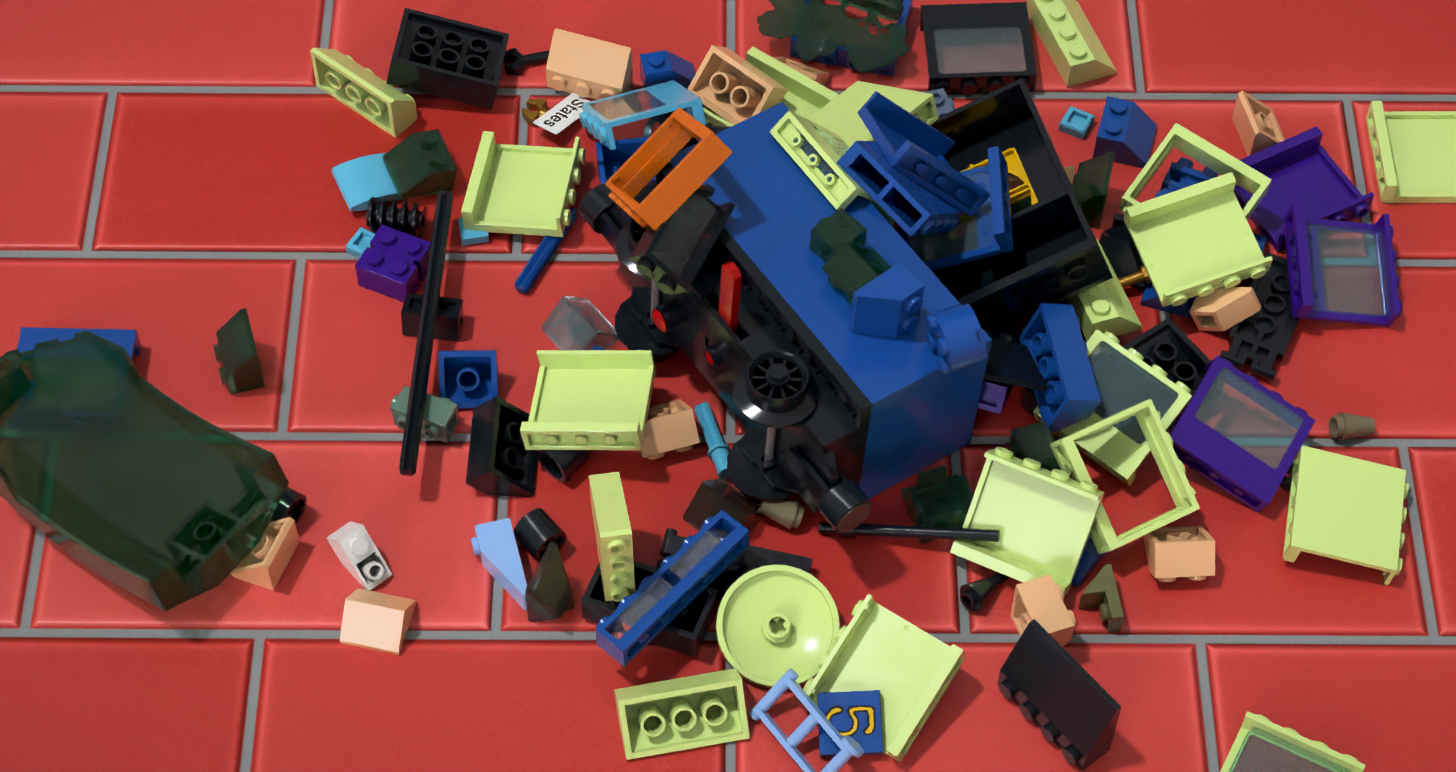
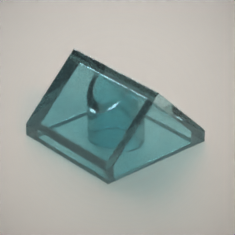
M563 296L541 326L542 331L560 350H593L595 345L605 349L619 340L615 327L588 298Z

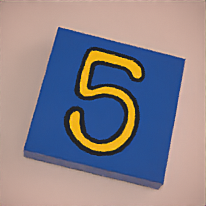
M880 690L817 693L818 708L843 737L848 735L856 740L864 750L863 755L883 754ZM818 724L820 757L835 756L841 749L821 725Z

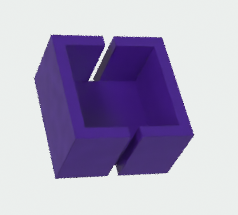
M381 224L370 241L371 248L367 247L355 265L358 286L404 302L406 294H415L420 287V281H423L426 277L431 242Z

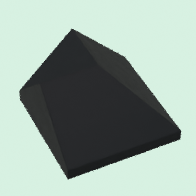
M1126 224L1103 231L1099 243L1117 278L1119 279L1140 271V266L1144 264ZM1143 281L1129 287L1144 290L1146 284Z

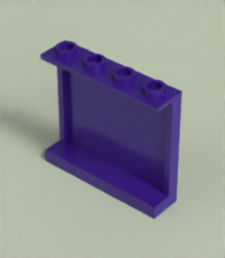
M1317 126L1240 160L1272 179L1267 194L1252 213L1250 219L1261 233L1267 237V240L1277 253L1286 249L1283 217L1293 204L1304 205L1305 217L1337 221H1349L1356 217L1362 218L1370 211L1374 194L1371 192L1362 196L1320 145L1323 133ZM1235 184L1234 193L1243 209L1253 194ZM1318 230L1317 236L1319 237L1325 231Z

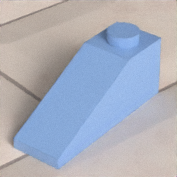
M510 518L474 525L476 537L471 538L474 556L480 555L482 566L524 610L531 609L529 591Z

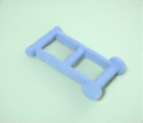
M789 668L752 708L749 715L755 721L762 720L804 772H816V770L797 749V746L820 724L841 749L820 772H838L852 756L860 758L864 754V750L852 737L848 735L843 737L796 682V679L799 677L797 672ZM788 688L810 712V715L789 737H787L767 712Z

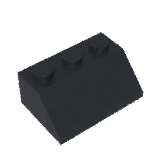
M497 396L473 409L466 484L487 495L524 497L534 495L538 450H525L520 433L521 423L528 422V413Z

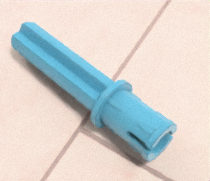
M709 403L697 404L694 410L709 447L708 457L714 462L718 477L724 480L729 479L727 456L730 452V447L722 439Z

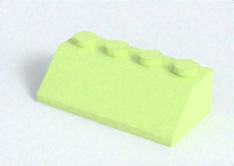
M1027 0L1028 17L1067 87L1116 74L1113 63L1077 0Z
M313 48L310 50L316 86L388 134L397 138L418 119L416 102L410 95L403 94L393 85L386 84L387 81L377 77L369 68H363L357 64L349 55H344L336 49Z
M1096 239L1113 278L1066 299L1069 305L1074 306L1076 317L1080 320V328L1087 341L1097 329L1103 334L1108 331L1115 336L1142 329V325L1098 239Z
M736 668L614 689L626 760L750 738L742 678Z

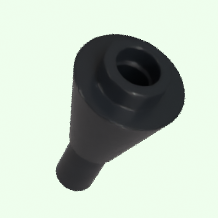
M997 572L991 577L962 585L960 587V600L962 604L973 611H980L996 588L1008 580L1009 576Z

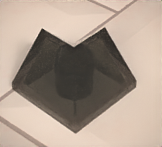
M552 541L549 543L525 590L528 621L533 623L559 619L563 612L574 609L573 592L557 544Z

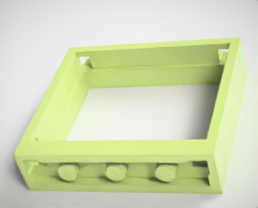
M1175 123L1122 196L1119 210L1125 215L1127 207L1140 203L1136 199L1173 148L1178 149L1220 175L1232 172L1236 179V185L1253 194L1242 210L1247 220L1267 194L1272 179Z
M1152 399L1137 403L1050 443L1060 469L1070 475L1069 479L1079 483L1081 480L1092 482L1075 442L1135 415L1176 508L1117 536L1101 502L1090 532L1098 554L1112 551L1200 509L1194 495L1196 491L1190 486L1186 478L1184 464L1178 459L1173 449V440L1170 434L1165 431L1160 420V411H1156Z

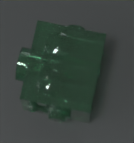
M841 208L830 217L822 218L811 229L809 248L835 270L865 248L867 229Z

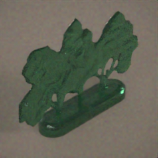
M769 0L775 9L766 11L757 17V22L760 25L759 31L765 36L782 39L795 35L798 39L795 50L804 62L815 59L819 54L823 56L833 54L838 46H844L847 49L850 62L859 72L865 73L873 71L877 67L893 64L896 56H904L907 51H910L909 46L905 43V37L908 33L906 27L900 23L883 25L877 18L878 16L888 21L898 20L904 11V5L899 0H837L841 2L840 5H825L822 3V0H812L809 4H806L805 0ZM849 5L867 12V16L862 19H852L845 14V9ZM865 21L864 26H858V23ZM869 21H873L871 25H876V35H872L869 32ZM882 27L887 31L885 34L881 32Z

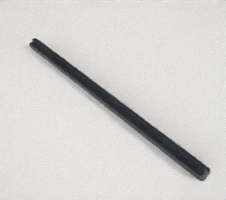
M440 191L437 194L399 464L400 474L403 476H413L416 473L453 202L450 191Z

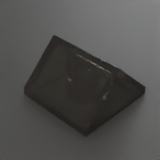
M723 478L702 481L683 515V520L700 531L707 518L710 516L714 517L723 510L751 531L765 515L758 513V504L750 501ZM720 536L718 539H724L726 536Z

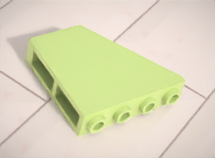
M611 472L589 475L591 509L605 601L621 602L624 597L631 596L635 592L632 530L620 473Z

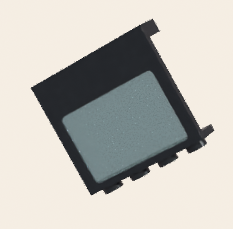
M1026 2L921 5L919 24L920 31L924 32L929 75L927 92L944 88L946 95L989 94L1023 78L1029 92H1034L1037 72Z

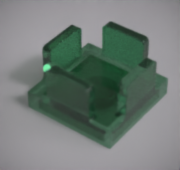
M945 466L917 473L916 484L903 488L901 491L902 499L913 526L962 528L974 496L966 476L961 475L958 477V474L946 477L947 470ZM919 538L921 544H922V543H926V542H930V541H933V540H937V539Z

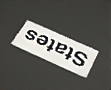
M572 93L532 123L557 135L580 118L579 113L583 112L581 104L591 101Z

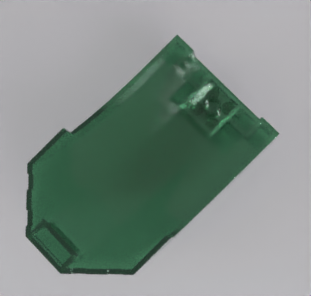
M88 331L75 333L74 339L63 342L56 338L35 344L33 350L20 353L18 349L8 351L0 358V496L44 535L81 563L121 588L167 611L217 587L260 542L289 484L273 453L245 441L187 410L143 379L123 347Z

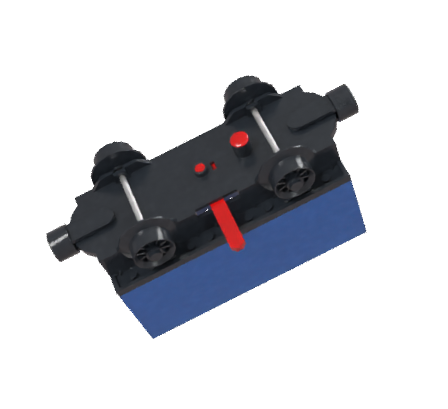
M781 102L716 134L733 153L702 185L707 184L715 189L714 194L709 198L716 205L732 202L735 207L687 292L672 295L662 292L657 287V283L649 276L640 273L636 269V265L628 259L629 254L633 253L648 225L643 229L608 196L612 191L605 184L591 189L582 198L578 209L596 233L602 234L613 247L619 260V271L633 287L631 297L620 305L615 314V331L620 342L628 347L629 350H652L654 362L668 360L677 354L679 349H682L746 428L744 436L732 446L727 456V473L733 485L749 501L759 505L761 501H778L787 499L797 493L814 514L820 512L832 528L840 534L855 529L866 520L873 508L870 498L970 444L992 339L981 328L978 334L980 341H985L987 359L950 373H941L937 362L939 354L937 350H930L926 340V334L930 332L926 325L925 316L960 303L869 199L858 195L843 212L835 209L769 132L790 111ZM803 137L802 149L808 155L816 154L820 157L818 167L825 175L829 173L834 174L839 178L807 139ZM698 143L678 152L657 173L656 182L645 186L633 199L640 204ZM678 208L672 217L687 233L690 232L693 238L695 237L700 227ZM668 224L652 254L675 273L691 243L685 242L683 236ZM901 262L925 285L919 317L920 321L912 331H905L898 337L893 338L852 334L848 330L853 293L897 263Z

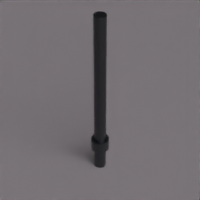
M828 522L819 523V534H839ZM860 524L855 529L846 533H840L839 535H842L843 538H855L856 535L999 542L1000 531L994 529Z

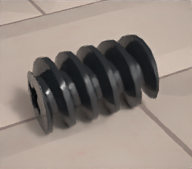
M375 197L370 198L366 212V224L371 232H377L381 224L410 235L413 232V236L418 238L423 236L427 221V206L424 207L423 211H420L419 204L414 203L412 210H409L407 201H404L402 207L398 208L397 200H393L390 207H387L386 198H382L379 205H376Z

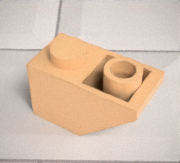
M1221 287L1215 289L1208 296L1199 297L1197 295L1189 312L1199 331H1226L1260 311L1261 304L1252 287Z

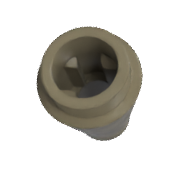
M1338 412L1329 419V433L1332 438H1337L1339 441L1372 435L1375 431V421L1372 417Z
M791 499L761 501L758 513L764 514L788 529L791 527L798 528L805 506L799 504L798 500Z

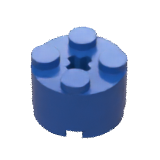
M965 302L925 316L926 325L930 332L926 334V340L930 350H937L939 354L937 362L942 374L950 373L987 359L985 341H980L978 334L981 327L969 304Z

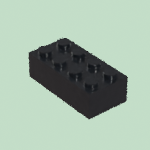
M634 561L635 591L638 590L640 583L648 575L652 576L659 569ZM600 563L581 599L582 618L595 623H599L605 616H610L617 610L620 603L613 600L605 601ZM707 586L650 642L696 658L718 609V589Z

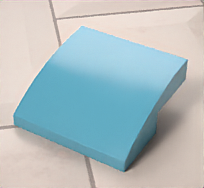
M387 153L367 155L349 160L333 167L331 171L350 211L367 210L371 197H375L377 205L378 202H381L382 198H386V201L403 200L406 194Z

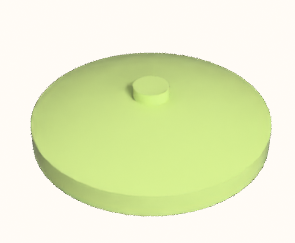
M787 565L762 566L738 578L723 596L716 619L717 641L727 663L732 669L736 668L740 676L747 681L767 688H772L789 668H792L799 675L796 679L799 685L816 676L821 669L819 668V663L827 651L831 653L837 644L835 638L840 630L837 607L826 587L806 571Z

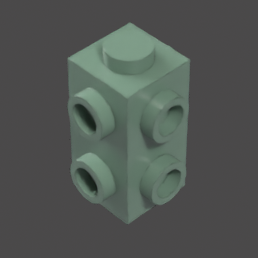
M407 386L403 387L399 395L394 396L390 405L394 424L403 430L405 428L410 387ZM426 393L421 434L431 440H441L447 443L460 420L458 404L448 398H439Z

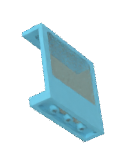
M674 80L581 104L583 112L579 113L583 129L587 128L589 134L594 135L595 139H598L601 144H604L610 150L616 149L612 127L674 112L678 107L704 126L706 125L701 98Z

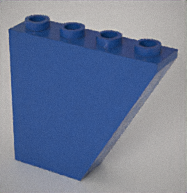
M855 141L837 161V164L911 237L951 233L960 224L961 221L958 218L964 213L963 211L892 168L875 141Z

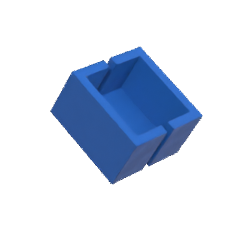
M649 137L615 140L616 149L610 150L601 142H596V163L600 185L605 184ZM656 176L647 185L656 182Z

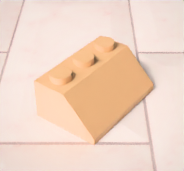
M555 28L546 65L547 87L558 91L575 93L581 97L595 100L629 92L633 84L632 48ZM625 100L618 101V102H614V103H610V104H614V105H618V106H623Z
M711 45L688 87L689 91L701 98L703 105L733 125L781 103L788 91L786 87L727 47Z

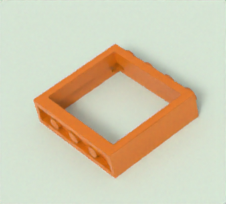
M678 107L607 180L605 185L612 191L608 196L643 229L649 225L655 231L675 213L733 152L713 131ZM692 137L699 142L640 204L633 199Z

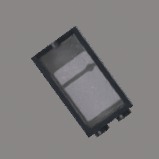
M701 185L655 231L648 225L633 253L628 256V259L636 265V269L640 273L649 276L657 283L659 290L666 294L672 295L688 291L735 207L732 202L716 205L709 198L715 192V189L710 185Z

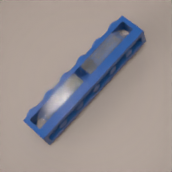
M723 510L714 517L710 516L707 518L698 533L687 537L678 552L673 556L666 557L657 572L652 576L648 575L645 577L637 591L631 596L624 597L619 603L617 610L599 621L596 626L597 645L625 667L749 547V530Z

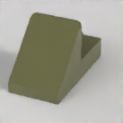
M1105 564L1084 590L1078 607L1079 609L1099 607L1101 622H1106L1108 633L1120 632L1124 618L1111 564Z

